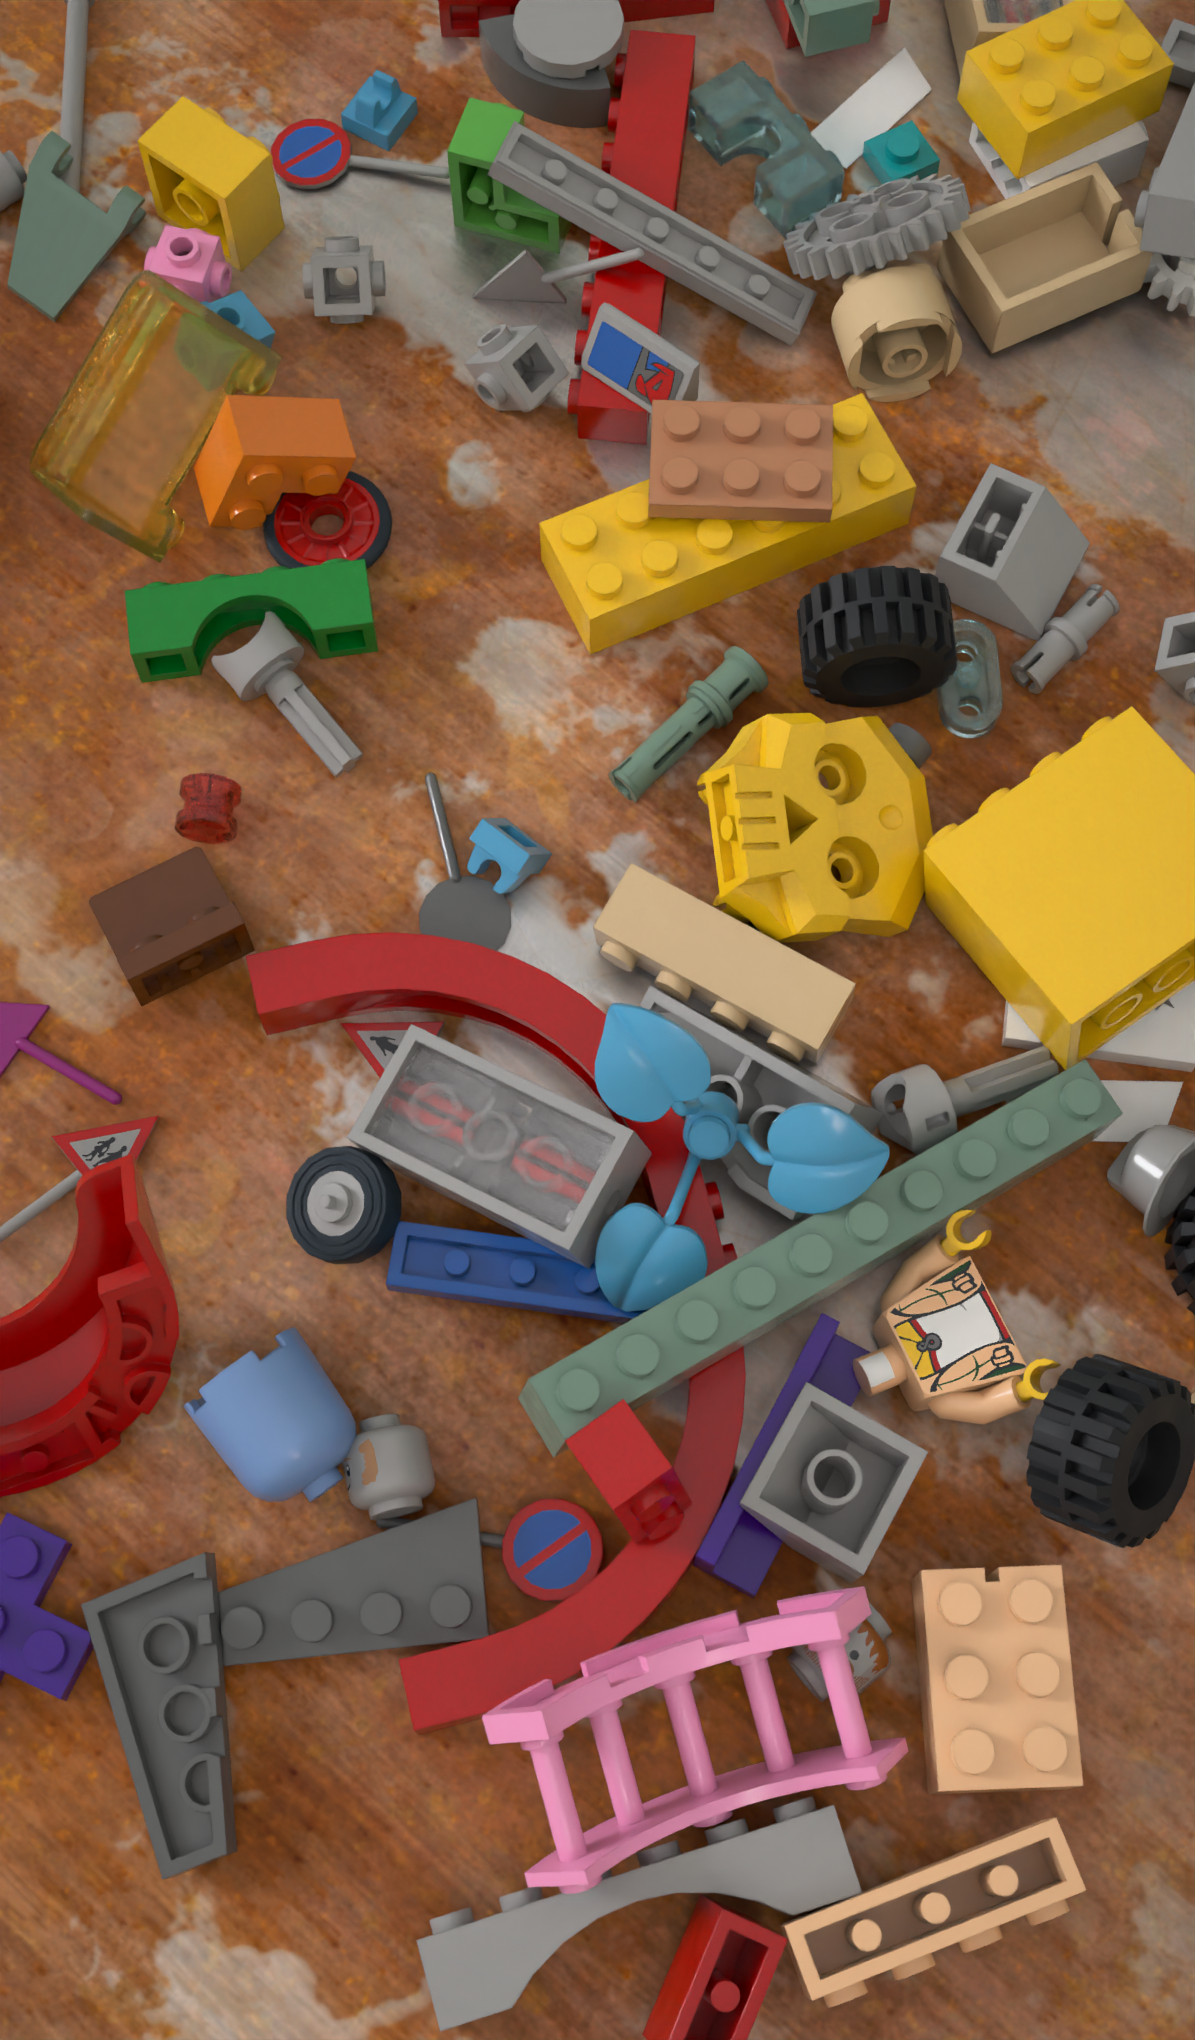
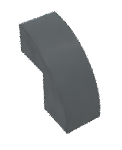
M514 14L479 21L481 60L485 72L498 92L507 101L530 116L556 125L576 128L608 126L610 84L605 67L599 71L598 65L593 69L586 70V76L575 79L550 77L531 68L523 59V52L518 46L516 47L513 37Z

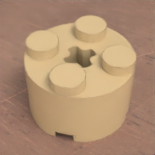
M915 263L910 266L886 268L874 273L863 271L859 275H851L844 282V294L834 307L831 325L850 385L855 390H857V387L865 390L869 399L878 402L902 401L931 389L928 380L932 379L942 370L945 377H947L956 367L962 352L961 338L943 287L934 275L930 265Z

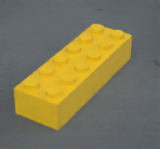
M861 393L833 404L832 514L830 523L648 517L649 479L540 522L541 561L591 655L907 525L913 505L916 484L865 396Z

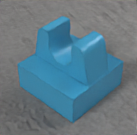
M376 70L373 73V77L369 76L341 113L343 130L389 152L418 114L417 99L401 91L396 78Z
M482 818L469 838L475 843L467 868L473 875L484 874L490 863L496 861L500 865L501 876L493 890L499 894L511 893L530 874H539L552 853L506 818Z

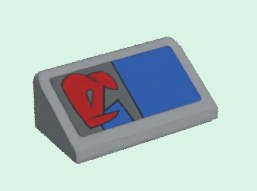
M604 302L599 307L582 354L581 367L583 370L651 414L652 400H697L700 369L698 360L611 304Z

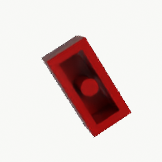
M624 1399L565 1440L635 1544L646 1536L650 1540L658 1539L673 1530L683 1520L684 1513L682 1510L691 1505L692 1501L673 1467Z
M700 1894L642 2035L647 2040H747L788 1939L764 1922Z

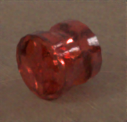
M197 773L183 777L180 783L179 794L184 801V806L182 810L178 811L175 818L174 828L176 832L189 840L207 844H221L234 840L237 836L238 823L233 817V810L241 803V786L232 779L216 774Z

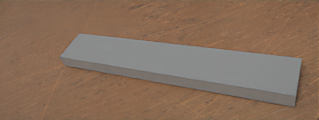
M513 122L487 174L623 252L641 248L644 251V257L639 261L790 346L799 336L817 292L518 122Z

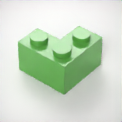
M470 97L447 150L454 226L560 254L572 222L487 175L513 122L516 121L525 126L524 111L510 108L502 103H490Z

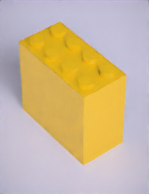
M1132 706L1114 719L1107 716L1095 722L1084 733L1081 742L1062 755L1060 752H1054L1043 758L1033 768L1029 778L1011 790L1009 788H1001L991 794L982 803L977 814L959 826L955 823L945 826L929 840L926 849L923 850L925 904L1065 1070L1078 1064L1195 981V774Z

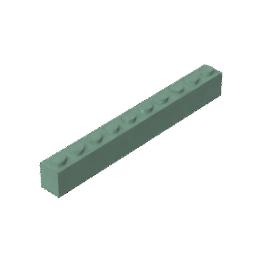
M1085 1059L877 1178L863 1194L838 1209L826 1213H817L539 1372L527 1380L518 1399L554 1458L570 1449L565 1440L624 1399L632 1411L638 1409L947 1226L948 1220L954 1213L960 1210H976L1093 1141L1118 1119L1123 1112Z

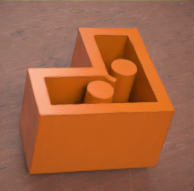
M227 395L194 466L209 526L234 527L239 530L263 527L266 515L273 512L282 492L308 493L314 496L338 493L356 460V454L339 399Z

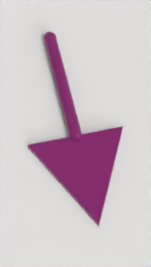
M0 1002V1078L21 1050L114 1105L121 1103L122 1095L28 1040L50 1009L49 1005Z

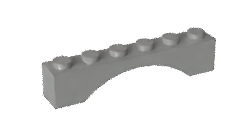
M811 1796L772 1809L776 1824L749 1832L746 1819L743 1818L704 1831L708 1846L681 1854L677 1840L638 1852L636 1855L640 1868L616 1876L612 1875L610 1868L602 1874V1881L598 1885L583 1892L573 1894L561 1893L544 1899L541 1887H530L499 1897L502 1913L475 1921L472 1909L468 1907L429 1920L433 1935L416 1941L440 2031L512 2008L535 1972L562 1943L596 1919L636 1901L673 1893H719L753 1900L787 1915L794 1916L861 1894V1887L834 1805L817 1810L814 1798Z

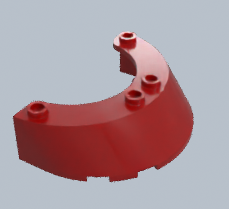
M133 1153L96 1166L85 1172L80 1178L75 1190V1202L78 1210L77 1233L67 1262L58 1276L42 1293L25 1306L0 1318V1497L23 1493L49 1485L82 1470L108 1454L121 1444L120 1434L141 1413L150 1414L170 1379V1365L180 1334L178 1304L145 1185Z

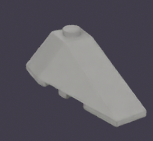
M650 985L639 1006L659 1013L676 1022L701 1043L711 1064V1081L705 1092H720L730 1097L739 1111L738 1124H747L750 1127L751 1136L767 1152H770L767 1137L772 1122L782 1112L797 1104L816 1102L836 1107L851 1115L871 1134L875 1131L884 1114L834 1084L656 987ZM735 1141L732 1150L720 1158L729 1169L726 1172L740 1189L793 1221H798L806 1214L790 1210L777 1203L771 1197L768 1190V1178L772 1166L759 1164L740 1141Z

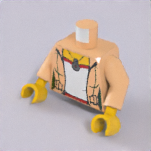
M960 1210L954 1213L946 1226L947 1236H935L906 1259L880 1297L882 1314L872 1326L873 1335L880 1348L854 1359L852 1362L856 1379L868 1397L899 1385L909 1407L913 1411L930 1409L940 1419L978 1425L988 1424L1030 1407L1031 1399L1033 1398L1043 1401L1046 1398L1048 1392L1044 1393L1042 1391L1040 1378L1045 1371L1056 1369L1061 1364L1043 1358L1033 1361L1027 1367L971 1257L968 1256L959 1261L958 1252L961 1250L980 1249L991 1240V1230L984 1231L973 1242H968L962 1237L960 1229L962 1222L966 1218L971 1217L976 1210Z

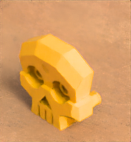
M812 713L767 714L742 727L727 752L708 770L702 773L697 781V786H706V789L699 791L698 794L701 800L708 805L719 894L713 902V907H721L726 904V909L722 910V912L744 924L751 921L761 933L780 943L817 941L840 931L890 937L908 930L925 891L923 850L926 849L929 840L933 837L925 777L879 716L858 717L825 724V721ZM819 772L826 777L828 789L821 785ZM832 864L836 866L840 872V882L837 881L832 875Z

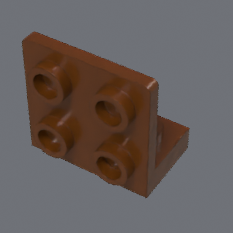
M194 847L89 899V905L141 1007L255 951L240 913L234 902L230 903L206 855L200 847Z

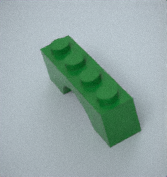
M336 558L327 560L321 565L292 569L285 566H275L267 568L261 573L238 576L214 574L200 581L177 584L153 582L145 585L143 588L125 590L130 655L141 683L201 675L208 656L220 641L240 629L262 625L265 619V612L269 611L275 613L288 630L304 638L313 648L319 659L379 651L365 559L350 561L348 559Z

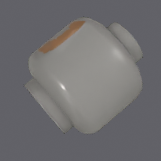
M398 1414L379 1415L361 1421L359 1423L361 1433L356 1435L350 1452L342 1462L348 1496L352 1505L358 1509L369 1511L371 1520L401 1517L423 1509L422 1499L431 1494L435 1488L434 1471L428 1440L424 1430L413 1425H401Z

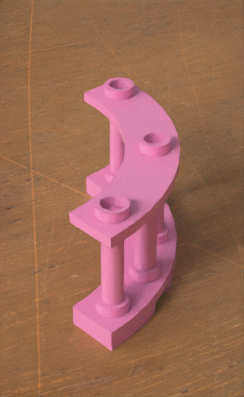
M865 1587L832 1590L778 1600L779 1615L740 1623L737 1610L647 1636L580 1662L583 1677L554 1690L552 1681L544 1679L482 1715L489 1744L520 1742L522 1750L530 1751L555 1842L556 1850L524 1873L528 1887L559 1886L560 1892L565 1894L583 1892L598 1885L602 1881V1874L644 1847L691 1825L694 1827H709L724 1822L732 1816V1810L767 1799L826 1786L845 1784L849 1790H863L883 1783L887 1779V1773L909 1750L905 1737L870 1741L844 1644L850 1640L849 1633L872 1614ZM807 1644L810 1651H817L842 1745L793 1755L767 1658L772 1655V1650ZM731 1660L733 1665L740 1666L765 1761L715 1776L690 1681L695 1678L694 1671ZM654 1685L656 1689L663 1690L688 1786L642 1804L617 1709L622 1706V1698ZM584 1717L589 1718L615 1812V1817L593 1827L585 1833L581 1829L558 1744L564 1737L563 1730Z

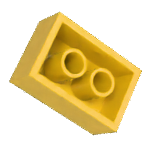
M1075 0L966 51L957 100L1018 180L1159 112L1174 63L1124 0Z

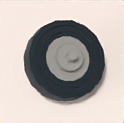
M352 1146L325 1148L309 1157L294 1174L287 1193L286 1219L293 1238L309 1255L332 1264L360 1263L380 1253L394 1236L401 1217V1190L394 1172L376 1155Z

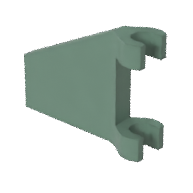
M51 131L41 142L29 164L7 286L9 290L55 322L116 245L138 227L144 219L146 211L141 208L145 198L127 185L120 190L106 213L62 181L60 177L73 162V157L67 154L71 144Z

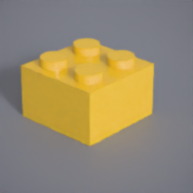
M182 96L137 140L157 215L174 227L182 229L196 228L210 235L219 236L225 261L242 272L285 229L271 153L255 137L249 136L246 138L228 126L224 119L210 108L202 109Z

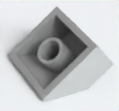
M806 1382L739 1505L790 1548L852 1583L864 1575L928 1451Z

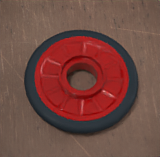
M351 471L348 472L338 493L314 496L308 493L282 492L273 512L266 515V519L263 522L264 539L270 554L280 566L291 569L321 565L327 560L336 558L348 559L350 561L365 559L368 569L383 554L388 545L392 530L391 511L382 492L367 478ZM332 514L344 521L342 528L332 535H320L311 528L314 521L323 515Z

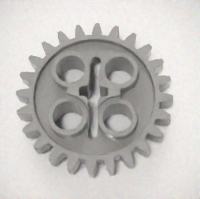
M932 174L922 180H919V176H914L910 179H898L878 187L872 186L866 193L859 195L850 194L847 196V201L830 203L821 211L811 213L809 221L797 223L795 225L796 230L786 234L788 240L783 241L793 274L800 273L802 279L812 275L814 280H820L829 274H832L833 279H838L843 275H859L863 271H868L874 267L878 269L884 268L887 261L893 259L904 261L908 259V253L926 251L929 249V245L935 241L946 240L948 238L947 232L962 228L960 222L969 219L968 212L971 211L965 185L962 183L961 178L952 179L950 174L938 178L937 174Z

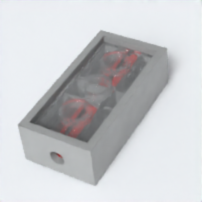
M413 1024L407 1030L347 1136V1139L358 1148L376 1155L389 1168L590 1269L595 1259L597 1241L603 1226L617 1210L624 1206L652 1154L634 1130Z

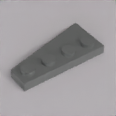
M478 1499L468 1500L218 1592L223 1666L471 1641L489 1636Z
M204 1552L81 1604L162 1880L174 1878L237 1852L215 1553Z

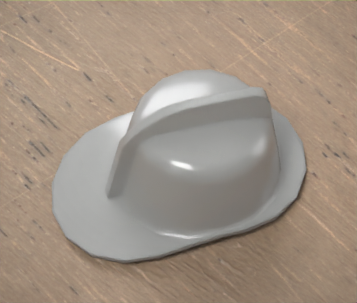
M1154 1125L1147 1130L1139 1132L1132 1138L1108 1169L1107 1181L1111 1187L1122 1194L1129 1203L1144 1214L1143 1230L1147 1236H1155L1163 1230L1173 1218L1172 1216L1181 1203L1195 1188L1194 1131L1175 1125Z

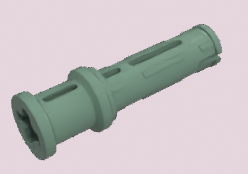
M731 646L723 655L724 662L704 681L695 680L689 686L686 693L687 701L617 768L609 772V779L624 797L630 801L637 802L641 795L712 727L715 729L726 727L733 720L732 712L753 692L761 693L767 688L769 681L766 673L749 653L737 646Z

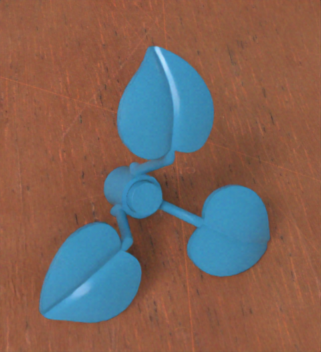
M624 1003L611 1004L607 1011L603 1035L595 1060V1082L601 1098L615 1113L637 1122L655 1121L661 1118L670 1107L677 1115L686 1116L683 1139L689 1153L664 1218L653 1208L645 1204L630 1203L617 1210L603 1226L597 1241L595 1266L598 1282L604 1295L615 1308L622 1309L625 1312L649 1310L705 1278L708 1259L703 1240L693 1229L675 1223L681 1213L700 1161L702 1159H719L727 1155L732 1150L735 1141H740L759 1164L772 1166L768 1178V1190L771 1197L777 1203L790 1210L808 1214L826 1213L838 1209L863 1194L874 1183L889 1159V1146L873 1136L858 1121L844 1111L827 1104L810 1102L791 1106L772 1122L767 1137L770 1152L765 1151L751 1136L750 1127L747 1124H738L739 1111L730 1097L720 1092H705L711 1081V1064L703 1046L690 1032L676 1022L652 1010Z

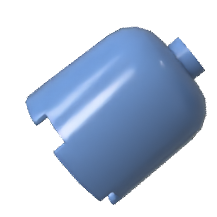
M293 1327L276 1335L275 1340L280 1346L260 1360L256 1353L251 1350L198 1391L203 1398L193 1399L184 1405L190 1417L240 1483L254 1497L267 1502H284L302 1492L308 1501L312 1502L326 1493L344 1478L337 1467L350 1452L352 1443L357 1435L356 1422L350 1409L301 1334Z

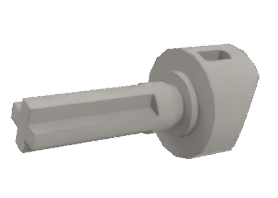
M271 611L265 612L263 624L250 642L235 652L221 656L213 655L211 660L212 666L221 677L225 678L242 701L247 702L267 693L269 699L335 777H339L343 772H349L356 766L355 762L363 757L364 754L299 676L293 672L304 655V647L287 630L285 624L275 613Z
M1045 1046L943 1082L930 1066L919 1064L889 1075L871 1090L872 1107L884 1113L877 1126L883 1136L919 1155L956 1134V1118L1031 1091L1059 1074L1057 1062L1050 1059L1049 1049ZM905 1099L903 1107H900L898 1109H896L895 1105L892 1103L897 1100Z

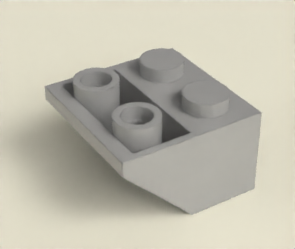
M990 463L939 557L935 576L938 577L940 583H945L952 603L1038 641L1043 636L1044 626L1054 615L1090 542L1045 486Z

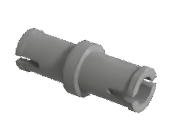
M1092 584L1062 617L1051 618L1044 626V635L1019 661H1016L1011 666L1012 675L1023 688L1032 679L1033 683L1028 687L1029 692L1034 694L1040 693L1044 686L1069 660L1076 661L1083 656L1088 649L1087 642L1111 617L1119 612V603L1110 591L1106 590L1098 599L1096 596L1102 591V586Z

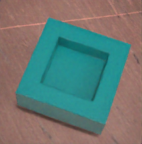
M912 120L864 141L862 157L881 184L898 179H910L914 176H919V180H922L932 174L938 175L940 158Z

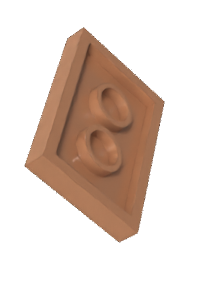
M652 400L648 517L830 523L832 514L833 405Z

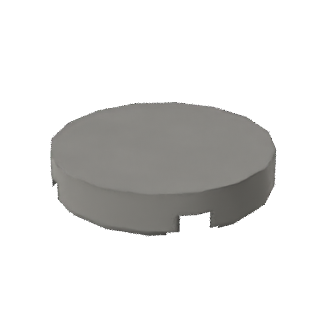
M520 0L516 5L513 19V37L516 47L518 46L523 52V59L531 68L550 77L566 79L586 76V70L593 69L598 65L600 71L611 64L622 47L624 16L618 0Z

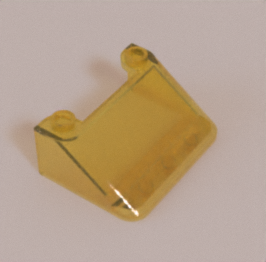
M144 270L137 274L126 287L39 437L30 458V472L83 521L161 563L167 551L176 546L180 541L185 529L184 519L178 516L177 512L169 506V503L203 448L226 396L234 395L237 388L246 394H253L254 396L264 395L275 380L276 368L282 356L152 271Z

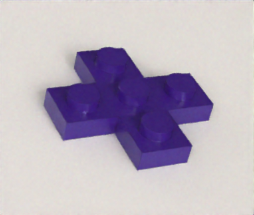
M7 1512L0 1524V1682L6 1672L61 1700L67 1701L94 1648L89 1631L40 1608L73 1544Z

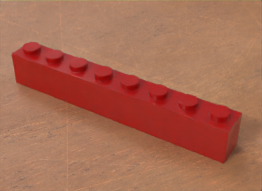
M630 30L627 54L618 53L616 56L614 88H622L621 98H610L608 132L615 133L614 143L604 142L601 170L677 213L694 81L696 36ZM591 234L588 261L623 252ZM637 260L596 271L595 282H584L581 317L589 318L588 330H577L574 364L581 366L582 354L598 309L604 302L611 304L661 336L668 276ZM583 368L581 379H570L567 413L577 415L578 438L647 445L651 413L589 374Z

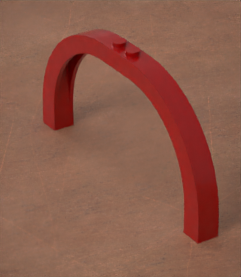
M396 932L348 934L307 941L246 956L257 1012L267 1036L350 1016L374 1012L414 1011L440 1013L470 1019L505 1031L533 1045L559 1062L581 1081L603 1105L613 1121L634 1130L649 1148L652 1154L641 1173V1177L651 1208L664 1218L688 1158L689 1150L683 1139L685 1122L682 1116L677 1115L671 1107L661 1118L655 1121L637 1122L618 1115L607 1106L601 1098L595 1082V1060L603 1035L606 1014L586 997L554 976L513 956L474 943L434 935ZM698 1165L683 1208L675 1224L693 1229L703 1240L708 1259L705 1275L707 1277L735 1261L738 1257L733 1243L721 1244L715 1222L724 1219L720 1193L715 1181L704 1183L701 1168ZM744 1346L689 1378L687 1416L682 1441L673 1464L674 1471L692 1501L691 1505L682 1510L684 1513L683 1520L673 1530L658 1539L650 1540L646 1536L637 1544L632 1539L610 1565L580 1591L551 1610L529 1621L480 1639L398 1659L413 1729L418 1735L482 1719V1715L544 1679L552 1681L554 1690L575 1681L583 1675L580 1662L624 1645L649 1622L670 1598L694 1563L695 1556L720 1510L733 1471L744 1414L746 1381Z

